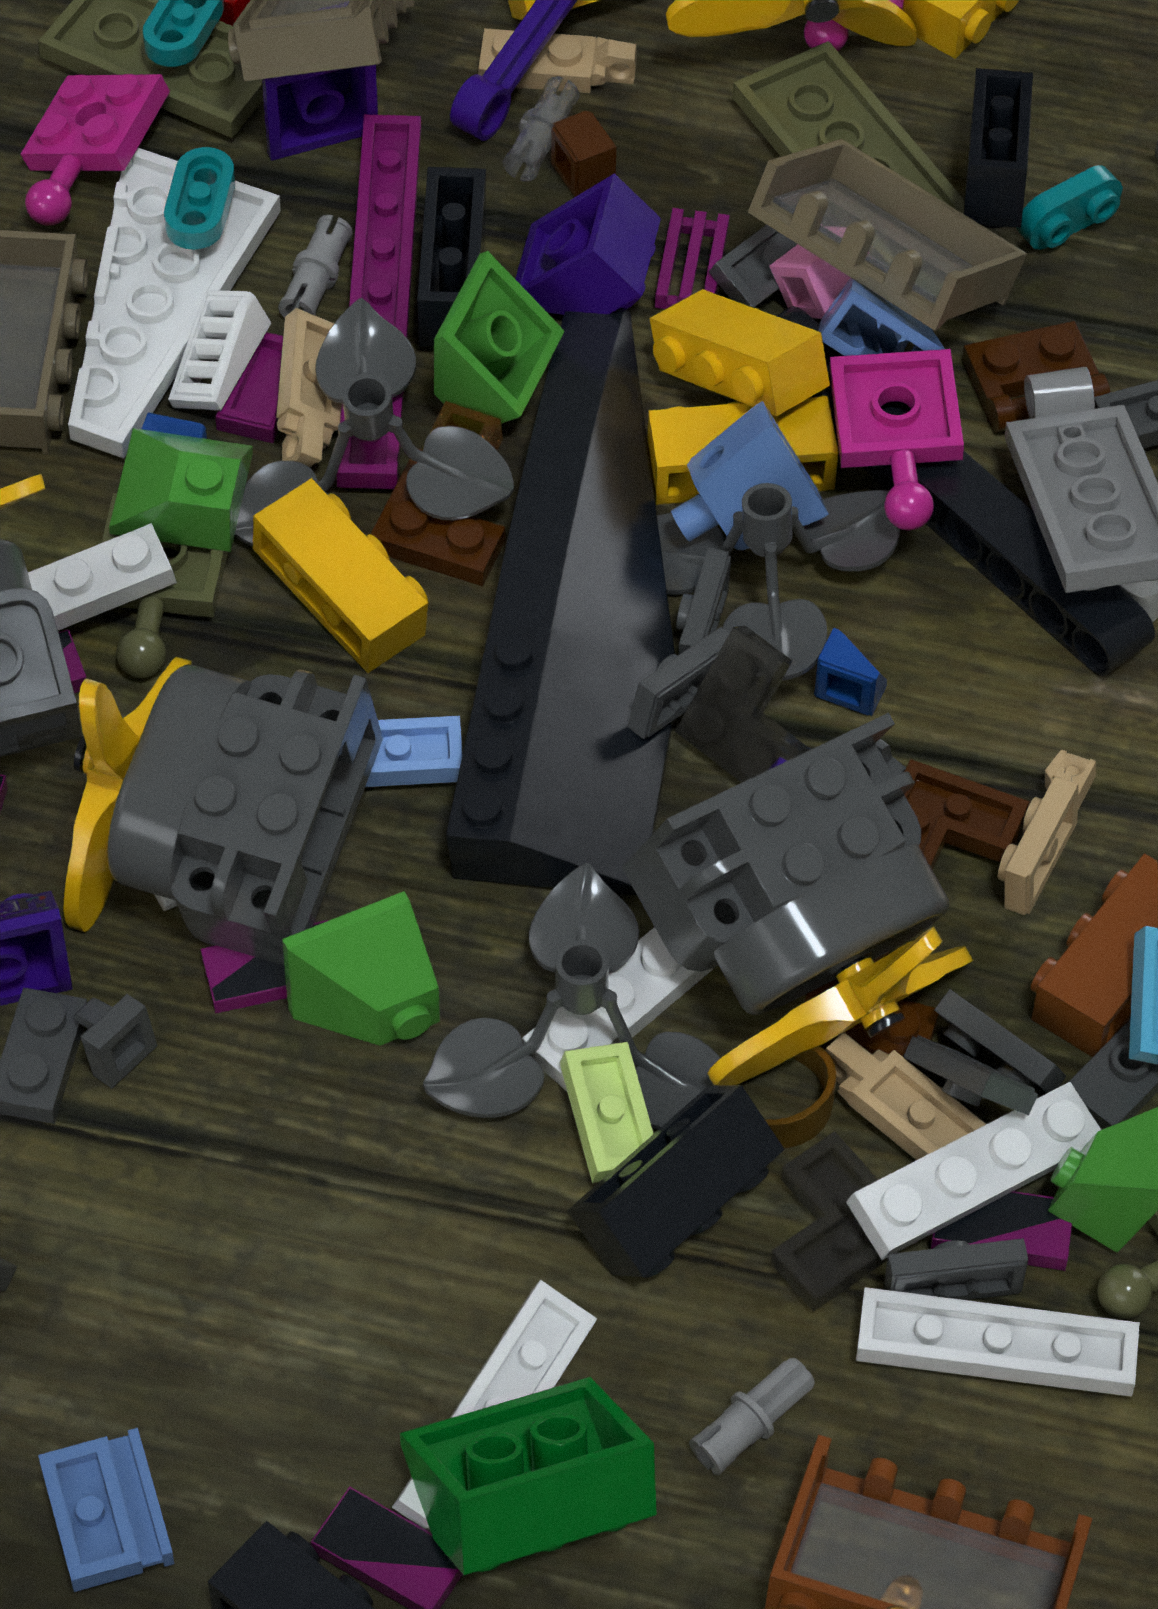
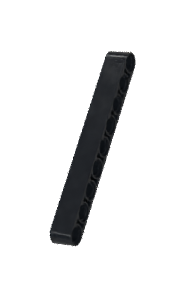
M791 306L777 315V317L816 331L819 329L820 324L799 307ZM823 342L830 386L811 397L828 396L838 446L829 371L830 357L844 355ZM891 401L881 406L883 411L891 415H903L911 410L907 404L899 401ZM963 451V460L916 463L918 483L930 492L934 505L932 516L926 525L1089 670L1101 676L1107 675L1153 642L1155 628L1151 618L1145 609L1120 586L1114 585L1092 591L1082 590L1065 593L1034 511L965 451ZM891 465L862 467L887 490H891L894 487Z

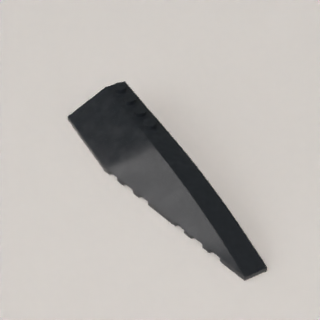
M620 307L610 314L565 311L561 323L564 333L550 362L511 521L446 838L453 879L554 888L579 866L589 863L613 892L637 895L622 866L655 831L674 720L645 739L628 728V723L638 683L655 672L664 659L675 654L630 307L627 309Z

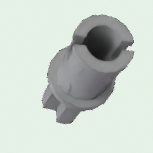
M790 1358L781 1363L749 1393L745 1394L737 1391L731 1397L732 1404L724 1413L690 1439L689 1445L694 1455L708 1470L711 1468L713 1474L720 1475L744 1450L753 1445L760 1437L769 1439L774 1434L772 1424L814 1387L815 1381L813 1376L798 1359Z

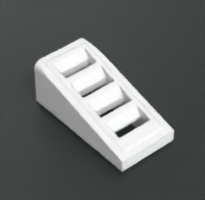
M209 290L206 293L198 309L168 398L173 408L222 410L271 324L254 294L248 291ZM202 379H212L211 384L200 383Z

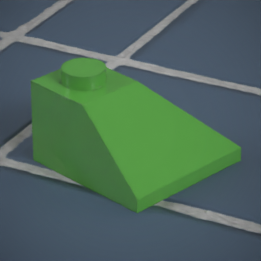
M489 251L479 254L434 338V395L473 432L521 417L564 333L561 326Z
M133 428L109 525V533L121 536L152 523L160 542L231 552L252 459L253 446Z
M405 891L282 939L288 1009L293 1019L379 1046L398 1038L403 1040L415 1038L424 1033L431 1025L440 1022L439 987L410 900Z
M1158 1107L1098 1131L1080 1152L1070 1147L1061 1158L1050 1180L1059 1188L1048 1211L1060 1219L1072 1223V1226L1117 1253L1158 1211Z

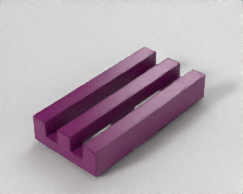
M672 208L655 295V308L667 309L692 295L703 236L714 237L708 271L717 261L724 257L730 215L718 213L717 221L706 220L707 212L695 211L694 218L684 217V209ZM681 233L691 234L679 296L670 295ZM707 271L704 290L717 294L718 283Z

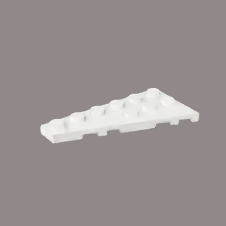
M137 148L125 171H121L119 182H116L113 197L114 210L111 225L107 227L94 293L95 305L92 320L88 322L85 337L86 350L82 368H79L68 422L70 440L124 458L127 454L133 428H142L147 413L154 412L175 379L198 309L206 293L209 290L230 291L281 212L279 195L235 181L233 197L220 239L213 245L203 249L190 250L181 248L172 243L168 238L164 220V208L178 161L141 148Z

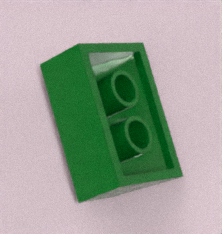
M591 1377L400 1433V1445L432 1537L463 1575L473 1572L490 1571L502 1563L541 1551H554L563 1547L566 1543L601 1532L618 1531L630 1523L657 1515L654 1442Z

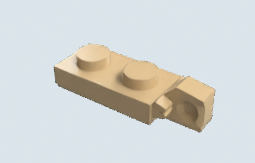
M484 28L478 74L483 76L514 32L513 30ZM553 34L516 88L590 93L591 86L603 85L605 82L634 84L637 46L636 44L608 40L601 37Z
M295 308L285 316L276 418H279L277 422L278 431L286 434L282 443V461H296L310 468L313 464L319 463L322 460V450L326 448V445H330L332 434L338 430L342 403H336L328 399L320 389L316 377L318 353L334 323L298 308Z
M1060 750L1045 769V787L1047 791L1043 799L1039 797L1032 799L1023 822L1024 835L1018 846L1014 844L1007 846L999 865L998 880L1005 882L1004 909L1024 916L1031 913L1077 824L1078 810L1096 777L1095 760H1088L1067 753L1065 750Z
M845 1032L837 1037L825 1050L835 1064L836 1081L840 1084L838 1093L848 1102V1105L916 1160L986 1125L951 1095L943 1092L940 1086L895 1050L889 1055L879 1049L871 1054Z

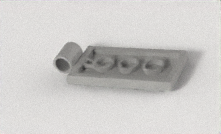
M1087 367L1026 375L1024 391L1030 419L1006 422L1005 440L1065 593L1082 590L1092 591L1101 587L1158 580V482L1125 406L1117 405L1095 409L1093 384Z

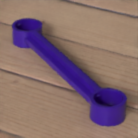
M536 0L483 76L475 74L468 78L461 86L450 111L452 125L481 141H486L494 136L508 114L511 104V93L577 0Z

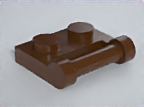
M1075 321L967 344L963 347V365L995 433L1005 431L1006 422L1030 419L1025 396L1010 399L1025 395L1024 381L1026 375L1087 367L1092 379L1094 397L1111 393L1107 378L1103 373H1099Z

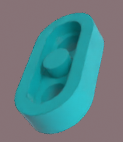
M159 0L143 26L144 50L147 57L154 63L167 67L181 66L191 62L199 54L222 16L224 1Z
M212 147L195 148L182 155L176 164L164 208V220L168 238L172 243L181 248L190 250L203 249L216 243L223 234L235 189V173L232 159L222 150Z
M1093 166L1033 198L1023 209L1021 228L1016 227V229L1034 249L1057 247L1064 243L1070 235L1093 223H1102L1112 217L1120 206V197L1123 190L1122 183L1105 166Z

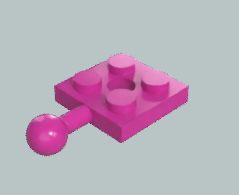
M161 74L68 75L21 152V156L30 171H53L49 179L36 182L26 194V210L35 222L44 226H53L67 218L72 207L69 190L80 171H125L170 93Z
M951 349L830 357L829 372L841 468L891 465L894 487L885 498V514L888 520L899 529L910 531L921 528L931 518L934 505L930 492L918 483L916 463L963 460L964 442ZM891 401H899L907 404L911 410L903 415H891L883 411L881 406Z

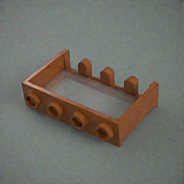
M818 1434L770 1574L765 1609H886L895 1605H900L907 1609L1068 1608L1093 1518L1079 1514L1071 1542L1030 1530L1035 1509L1031 1504L1022 1500L1015 1499L1007 1503L1002 1521L963 1510L966 1488L962 1483L954 1479L940 1480L934 1499L930 1500L894 1489L898 1467L895 1463L885 1458H874L871 1460L865 1479L829 1469L827 1465L832 1438Z

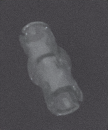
M563 77L549 78L535 107L524 113L519 125L520 134L503 160L505 170L512 177H516L521 165L525 162L527 166L520 180L532 181L536 178L549 149H551V128H553V123L567 118L572 107L576 105L580 98L577 86L570 80L567 81L563 91L558 96L556 92L562 83Z

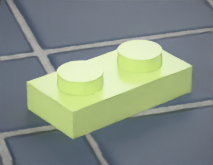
M628 1042L564 1051L560 1060L563 1078L592 1183L600 1182L654 1134Z

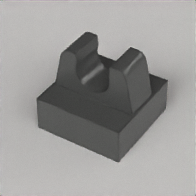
M128 994L113 1007L93 997L74 1014L75 1020L87 1028L80 1036L92 1074L111 1089L158 1046L146 1006Z

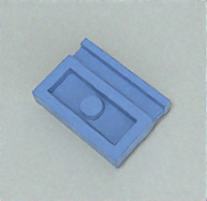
M138 1428L127 1430V1436L109 1441L106 1436L38 1455L74 1592L143 1573V1568L163 1563L164 1567L174 1564L172 1548Z

